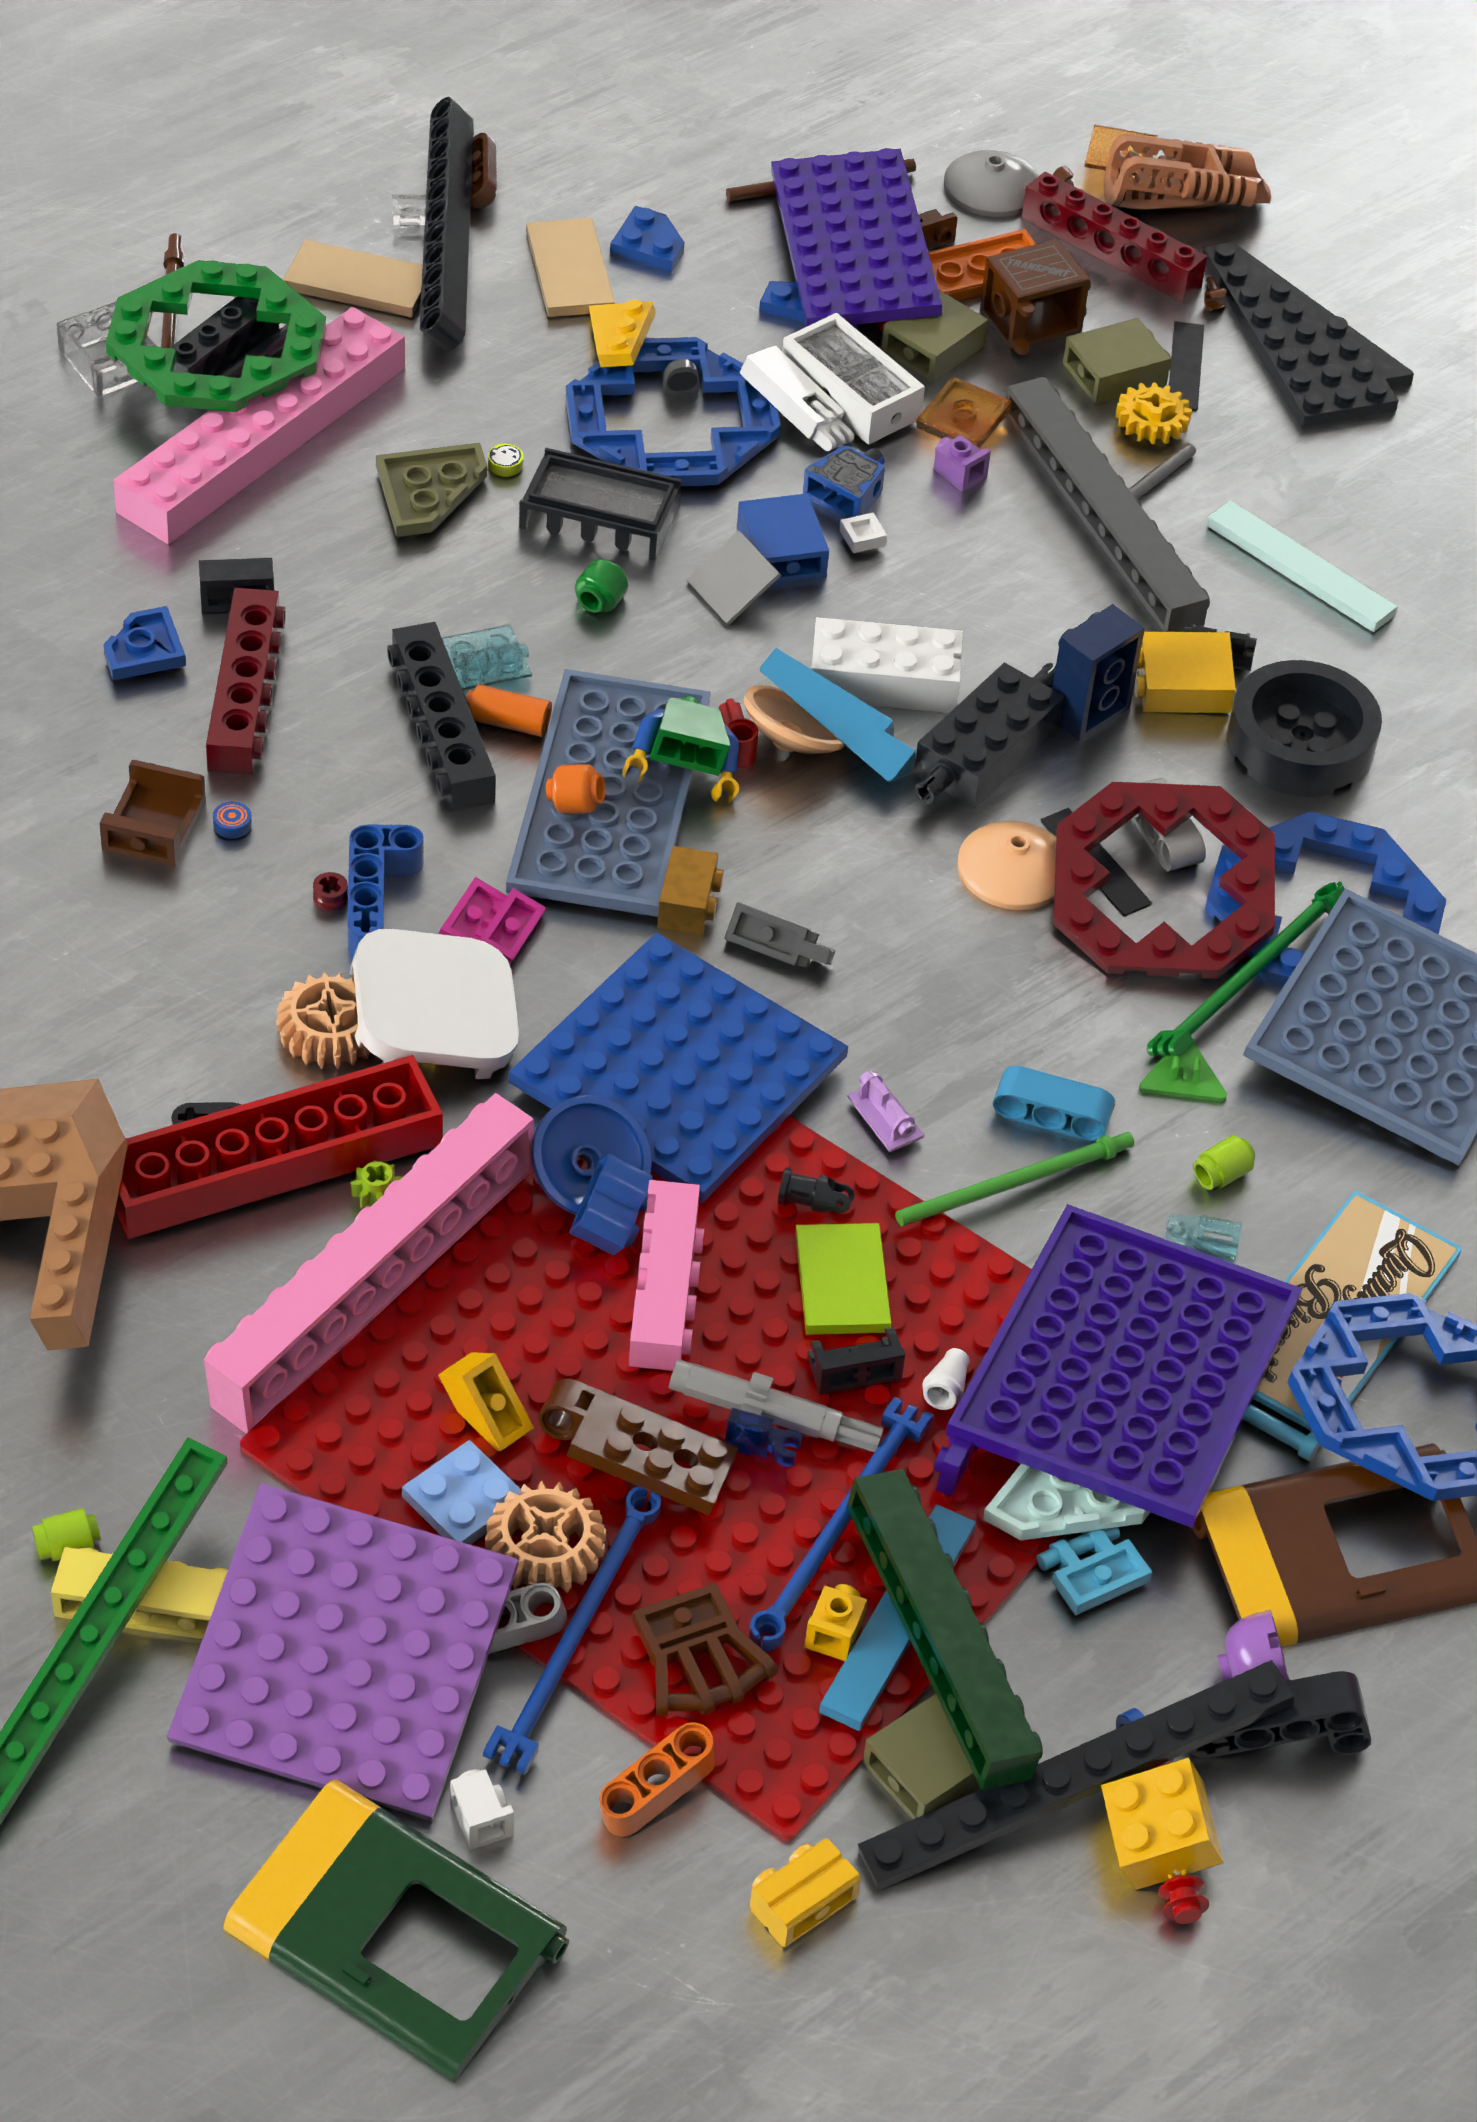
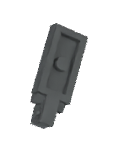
M741 902L736 903L724 937L725 940L794 966L808 967L810 959L825 965H831L836 952L832 948L818 944L819 934L811 931L810 928Z

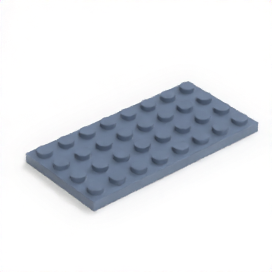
M565 669L507 876L506 893H510L514 888L526 896L658 917L659 899L672 846H676L694 770L651 760L650 755L645 756L648 768L641 782L638 783L641 774L638 768L629 767L625 778L622 775V770L627 758L635 753L632 747L644 717L658 708L665 709L670 698L682 699L686 696H692L699 701L700 705L710 706L711 692ZM563 764H590L593 766L597 773H601L604 777L605 797L603 803L598 804L596 810L590 814H561L558 812L553 801H548L546 796V782L548 778L553 777L557 767Z

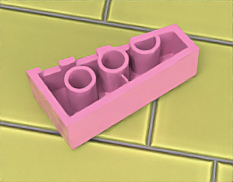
M649 1180L647 1213H645L642 1253L640 1254L630 1338L629 1366L673 1371L677 1359L681 1360L682 1355H690L693 1330L685 1329L686 1320L694 1321L697 1296L689 1295L690 1287H698L701 1262L693 1261L694 1253L702 1254L704 1229L696 1228L700 1185Z

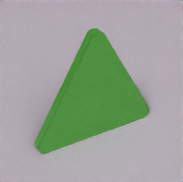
M1195 1043L1182 1055L1164 1056L1139 1085V1090L1143 1093L1224 1102L1227 1099V1092Z

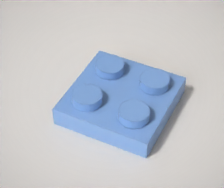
M468 1440L402 1486V1498L441 1536L471 1545L487 1534V1521L489 1516H493L496 1502L505 1503L508 1491L520 1496V1488L474 1443Z

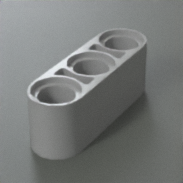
M1164 778L1142 782L1169 784ZM1139 814L1132 818L1165 871L1168 872L1205 861L1206 848L1204 840L1191 818L1166 837L1160 834Z
M537 1583L510 1591L502 1615L511 1618L505 1627L497 1629L489 1654L549 1637L560 1632L565 1626L567 1611L558 1591L552 1585L546 1583ZM543 1603L554 1604L550 1614L543 1617L533 1615L539 1605Z

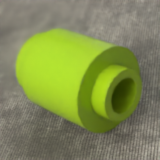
M1231 1135L1199 1154L1198 1160L1193 1163L1194 1174L1204 1188L1212 1190L1215 1187L1221 1189L1253 1170L1255 1151L1246 1139Z
M84 1508L42 1518L41 1524L31 1526L40 1561L51 1558L52 1562L61 1560L64 1547L94 1549L93 1542L101 1540L95 1514L86 1516Z

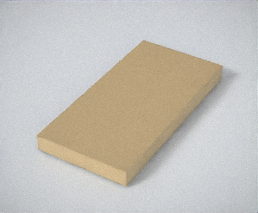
M592 218L526 223V233L548 317L590 314L589 305L615 304Z
M304 239L283 281L297 293L413 317L421 302L423 265Z

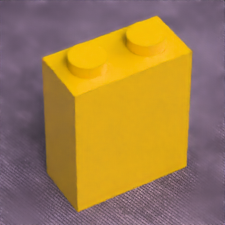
M1144 632L1138 663L1140 675H1136L1135 696L1142 697L1143 712L1231 713L1236 688L1230 632Z

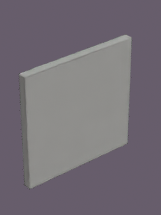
M738 531L696 570L687 581L729 626L781 574Z

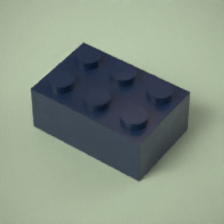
M1114 604L1101 612L1093 613L1085 622L1074 629L1066 630L1058 642L1059 650L1054 668L1055 674L1052 689L1065 696L1060 727L1078 741L1084 739L1131 707L1145 628Z

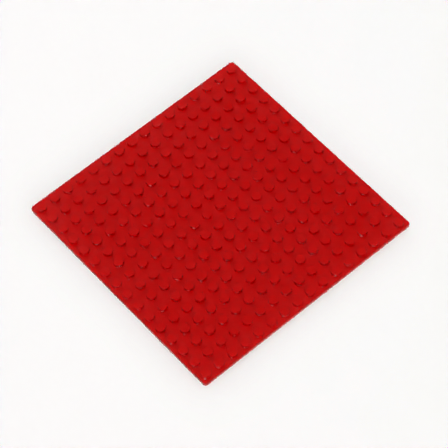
M788 1116L703 1203L701 1201L698 1202L696 1228L704 1229L702 1254L694 1253L693 1261L701 1262L698 1287H690L689 1295L697 1296L694 1321L686 1320L685 1329L693 1330L690 1355H682L681 1360L751 1381L754 1372L772 1377L773 1381L770 1387L772 1389L828 1406V1408L843 1412L842 1415L883 1428L878 1447L890 1430L881 1425L884 1411L894 1397L903 1400L902 1408L898 1413L900 1415H903L910 1404L919 1408L914 1420L917 1423L925 1411L933 1414L932 1424L920 1443L905 1437L883 1472L904 1469L910 1484L915 1485L919 1491L921 1506L927 1518H929L937 1504L976 1522L975 1531L954 1566V1573L961 1587L966 1588L970 1595L972 1610L978 1622L985 1625L1038 1565L1036 1556L1049 1550V1545L1060 1540L1064 1535L1021 1541L983 1520L985 1508L1021 1464L987 1450L978 1448L972 1453L968 1467L953 1496L936 1491L940 1473L934 1471V1465L943 1446L950 1448L951 1446L946 1430L957 1405L948 1410L932 1407L923 1396L922 1383L925 1377L944 1358L946 1352L949 1349L957 1348L967 1353L970 1359L966 1372L965 1393L1032 1269L944 1213L901 1227L897 1223L895 1212L924 1202L922 1199L791 1116ZM577 1158L578 1166L586 1170V1161L582 1158ZM785 1168H792L795 1174L818 1178L820 1175L828 1176L835 1180L836 1183L850 1186L855 1193L850 1208L844 1213L833 1211L818 1213L812 1211L811 1207L788 1201L784 1205L778 1204V1194ZM533 1170L352 1340L244 1435L240 1440V1449L245 1455L301 1495L439 1536L441 1535L402 1498V1486L468 1440L474 1443L520 1489L525 1484L531 1490H536L541 1480L545 1484L546 1489H554L560 1482L563 1492L568 1493L577 1488L580 1494L579 1500L590 1497L593 1503V1510H600L602 1524L606 1529V1540L603 1542L605 1544V1552L602 1560L598 1561V1568L595 1574L587 1573V1579L583 1586L572 1581L568 1593L559 1586L554 1587L558 1591L567 1611V1620L560 1632L549 1637L514 1646L545 1669L626 1519L625 1505L629 1491L638 1487L635 1484L568 1457L567 1453L573 1438L569 1440L555 1439L542 1430L538 1422V1415L553 1385L561 1379L580 1381L737 1447V1454L710 1515L660 1495L661 1508L658 1518L654 1522L645 1525L639 1531L560 1680L653 1747L686 1723L695 1722L703 1724L713 1735L716 1762L713 1770L701 1781L786 1841H791L799 1835L863 1763L866 1739L906 1714L931 1686L912 1643H910L861 1731L819 1713L821 1701L845 1662L804 1648L807 1624L810 1616L813 1615L824 1586L835 1589L839 1584H846L854 1587L860 1593L861 1598L867 1599L865 1618L856 1641L886 1592L882 1579L853 1519H851L787 1616L785 1636L781 1646L772 1651H764L776 1663L778 1673L769 1681L762 1680L744 1695V1701L731 1705L728 1701L716 1705L713 1712L702 1715L699 1711H668V1716H656L655 1667L650 1663V1657L632 1622V1614L634 1610L716 1583L739 1630L749 1638L752 1617L760 1611L768 1610L770 1605H774L851 1489L854 1478L859 1477L875 1452L835 1439L832 1442L823 1438H816L761 1419L757 1429L737 1423L740 1416L739 1412L668 1389L673 1371L629 1366L630 1338L640 1254L642 1253L644 1220L647 1209L643 1213L638 1211L635 1224L639 1226V1231L629 1249L624 1247L618 1253L612 1255L570 1234V1229L576 1215L557 1206L545 1194ZM651 1171L652 1180L668 1182ZM879 1223L891 1327L895 1329L901 1347L905 1352L902 1380L819 1395L807 1359L808 1351L812 1350L810 1342L819 1340L823 1350L826 1351L881 1341V1338L886 1337L885 1333L806 1335L795 1237L796 1225ZM471 1352L496 1353L534 1429L502 1451H496L457 1412L438 1374ZM634 1444L640 1450L651 1451L645 1445ZM675 1461L683 1468H692L683 1461ZM647 1490L645 1506L636 1508L637 1511H650L647 1506L648 1500L651 1498V1491ZM520 1528L511 1536L515 1545L522 1540L523 1531ZM576 1532L569 1536L568 1545L572 1549L580 1541ZM487 1534L471 1545L487 1549L485 1547V1536ZM523 1584V1585H521L520 1587H518V1588H516V1589H519V1588H522V1587H526V1586H528V1585ZM543 1603L539 1605L533 1615L543 1617L550 1614L554 1604ZM502 1615L497 1629L505 1627L511 1617ZM762 1633V1634L760 1635V1636H761V1645H760V1648H761V1649H762L763 1637H764V1636H772L771 1634H769V1633ZM728 1643L722 1644L738 1677L751 1664ZM706 1650L692 1655L708 1688L723 1684ZM678 1661L667 1663L668 1693H693ZM690 1746L683 1753L691 1757L698 1756L705 1749L699 1746Z

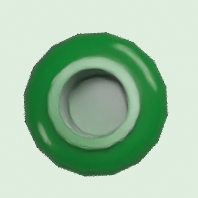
M604 559L594 560L577 578L575 593L580 605L587 611L609 613L625 596L629 587L628 579L622 568L616 563Z

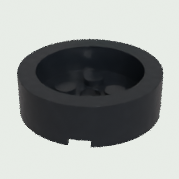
M1306 660L1280 661L1258 668L1249 674L1239 685L1234 697L1228 725L1227 742L1234 760L1238 758L1248 768L1247 775L1260 784L1290 795L1305 797L1327 796L1334 794L1336 788L1347 784L1351 787L1354 786L1368 773L1374 759L1381 731L1382 715L1374 695L1362 682L1349 673L1320 662ZM1301 732H1304V736L1309 740L1301 741L1294 736H1300Z

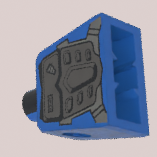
M842 446L805 468L803 494L808 493L811 501L844 519L864 515L882 493L885 473L883 466L885 463L884 457L877 449H870L865 454H862L849 446Z

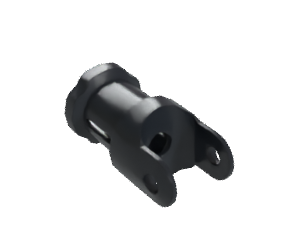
M786 1167L780 1184L778 1204L784 1205L788 1201L810 1206L812 1211L818 1213L827 1211L844 1213L850 1208L855 1193L850 1186L836 1183L835 1180L828 1176L820 1175L818 1178L795 1174L792 1168Z

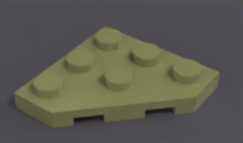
M480 442L376 455V468L396 537L433 532L487 477V463Z

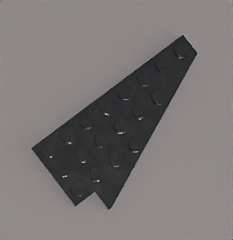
M1221 243L1219 245L1203 247L1202 253L1207 255V268L1219 288L1226 289V300L1302 427L1397 410L1399 400L1391 388L1412 385L1414 377L1412 370L1349 326L1344 318L1335 316L1236 243Z

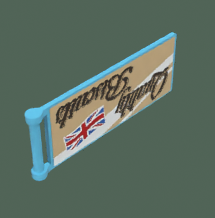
M1353 1192L1284 1281L1302 1288L1300 1300L1253 1398L1310 1430L1311 1433L1306 1436L1251 1404L1243 1420L1298 1450V1456L1310 1462L1320 1445L1287 1382L1292 1369L1303 1356L1307 1345L1319 1326L1325 1321L1334 1302L1412 1293L1427 1301L1460 1256L1461 1247L1360 1192ZM1399 1337L1358 1342L1368 1360L1364 1374L1336 1377L1350 1404Z

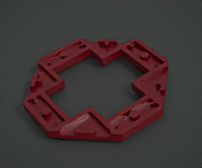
M1111 782L1057 824L1053 925L1107 974L1124 975V971H1147V976L1178 977L1179 973L1201 974V978L1218 979L1274 934L1275 833L1221 786ZM1137 814L1164 837L1193 816L1242 859L1223 874L1219 880V886L1235 899L1241 907L1192 946L1165 921L1139 942L1135 943L1087 899L1110 880V872L1088 852Z

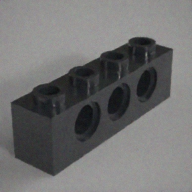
M235 297L170 347L176 349V363L173 372L214 376L279 330V323L257 321L256 310L259 299Z

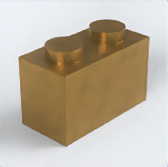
M672 846L659 899L657 928L704 935L707 920L714 921L717 898L712 897L713 892L720 893L723 882L724 870L717 869L718 853Z

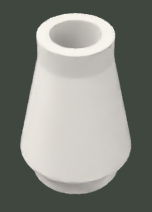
M957 1348L949 1349L944 1358L925 1377L922 1383L923 1396L929 1405L936 1409L948 1410L953 1408L954 1405L959 1404L964 1394L966 1372L970 1363L967 1353Z

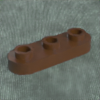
M479 133L473 137L471 206L473 208L486 207L496 197V143L486 133Z

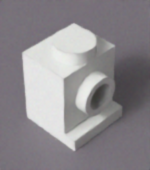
M486 1769L469 1770L458 1778L451 1780L450 1805L469 1851L513 1836L514 1811L512 1806H507L501 1786L499 1784L492 1785Z

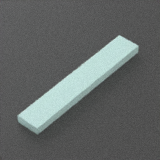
M1231 500L1208 516L1207 526L1373 633L1396 615L1398 606Z

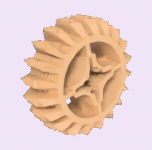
M324 971L321 978L315 979L308 974L305 984L295 981L292 991L284 992L282 1002L279 1003L277 1008L276 1025L283 1048L289 1049L292 1058L302 1057L306 1066L314 1061L318 1062L321 1070L326 1064H334L338 1070L342 1062H347L354 1067L357 1057L368 1058L370 1051L365 1046L358 1048L355 1039L358 1016L354 976L344 979L340 971L336 977H328Z
M541 1480L536 1490H531L523 1484L520 1489V1496L508 1491L505 1503L496 1502L493 1516H489L487 1521L485 1547L487 1550L519 1560V1566L512 1584L514 1590L523 1584L529 1586L537 1583H546L553 1587L559 1586L568 1593L572 1581L583 1586L587 1579V1573L595 1574L598 1568V1561L602 1560L605 1552V1544L603 1542L606 1540V1529L602 1524L600 1510H593V1503L590 1497L579 1500L580 1494L577 1488L565 1493L560 1482L554 1489H546L545 1484ZM520 1528L523 1531L522 1540L515 1545L511 1536ZM576 1532L580 1541L572 1549L568 1545L569 1536Z

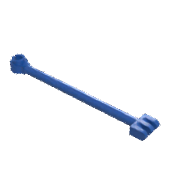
M894 1397L884 1411L881 1425L890 1430L859 1477L882 1473L905 1437L920 1443L931 1426L934 1415L925 1411L917 1423L914 1420L919 1408L910 1404L903 1415H900L898 1413L902 1408L903 1400ZM851 1489L774 1605H770L768 1610L760 1611L752 1617L749 1638L760 1647V1635L762 1633L772 1635L763 1637V1651H772L781 1646L784 1641L787 1616L851 1521L852 1516L847 1508Z
M638 1486L629 1491L625 1505L626 1519L511 1731L497 1725L485 1746L483 1757L492 1760L499 1747L503 1746L505 1749L499 1764L509 1767L515 1755L519 1753L522 1756L517 1763L516 1771L524 1775L528 1772L538 1753L539 1743L528 1739L636 1536L645 1525L654 1522L658 1518L661 1508V1497L659 1494L651 1492V1498L648 1500L647 1506L650 1511L640 1512L636 1508L645 1506L647 1489Z

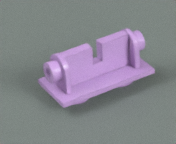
M872 1071L863 1073L859 1078L861 1083L860 1089L849 1093L847 1097L888 1151L892 1152L924 1138V1134L916 1125L914 1118L905 1111L885 1085L880 1074L873 1073Z

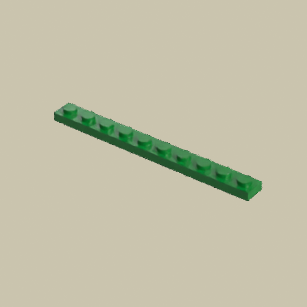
M187 1437L0 1731V1825L227 1466V1456Z

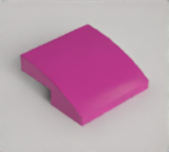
M475 877L438 934L468 937L484 941L498 949L508 960L509 964H511L544 914L546 907L514 888L507 896Z

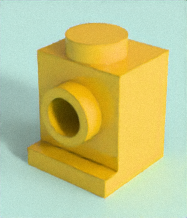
M839 1584L835 1589L824 1586L813 1615L810 1616L807 1624L804 1648L845 1661L854 1646L864 1621L867 1599L861 1598L860 1593L854 1587L846 1584Z

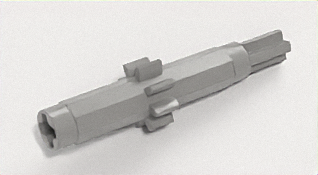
M680 1359L676 1361L668 1389L739 1412L740 1416L737 1423L757 1429L761 1419L816 1438L819 1437L832 1442L835 1439L872 1452L877 1450L883 1428L842 1415L843 1412L828 1408V1406L770 1388L773 1381L772 1377L754 1372L751 1381L695 1363L692 1364Z

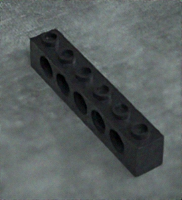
M436 622L392 629V645L387 646L389 663L391 667H397L398 669L397 682L400 692H406L408 695L406 697L407 709L410 718L416 717L417 719L416 730L420 744L426 743L427 762L430 770L436 769V784L439 795L441 797L446 796L451 811L495 802L496 774Z

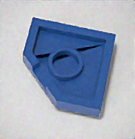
M634 206L611 241L610 254L672 272L684 253L685 242L666 214L649 208Z
M167 606L130 613L123 621L121 631L116 636L111 635L103 644L104 656L113 680L186 666V656Z

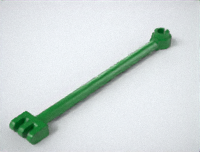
M1339 881L1337 885L1335 882L1329 883L1316 891L1314 894L1315 898L1311 900L1312 904L1178 1027L1174 1030L1160 1031L1147 1044L1148 1054L1150 1056H1179L1185 1053L1195 1043L1191 1036L1318 918L1324 913L1329 915L1345 889L1342 882Z

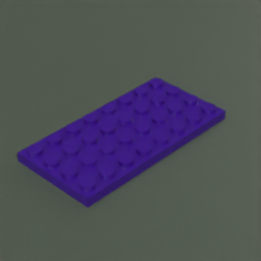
M884 148L879 151L870 152L853 151L840 155H817L810 158H785L780 161H771V173L806 327L835 313H838L851 325L942 316V302L901 148Z

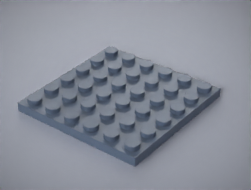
M1345 888L1250 1039L1243 1056L1459 1166L1477 1135V953Z

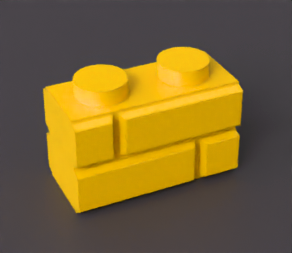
M828 1838L823 1839L814 1846L806 1843L795 1850L789 1859V1863L778 1871L774 1868H769L755 1879L752 1884L753 1888L750 1899L751 1912L764 1927H768L770 1934L782 1947H787L855 1900L859 1894L861 1878L856 1869L847 1859H843L841 1852Z

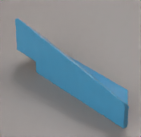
M775 648L761 665L760 672L885 780L893 782L912 773L915 766L916 750L894 737L893 720L778 648Z

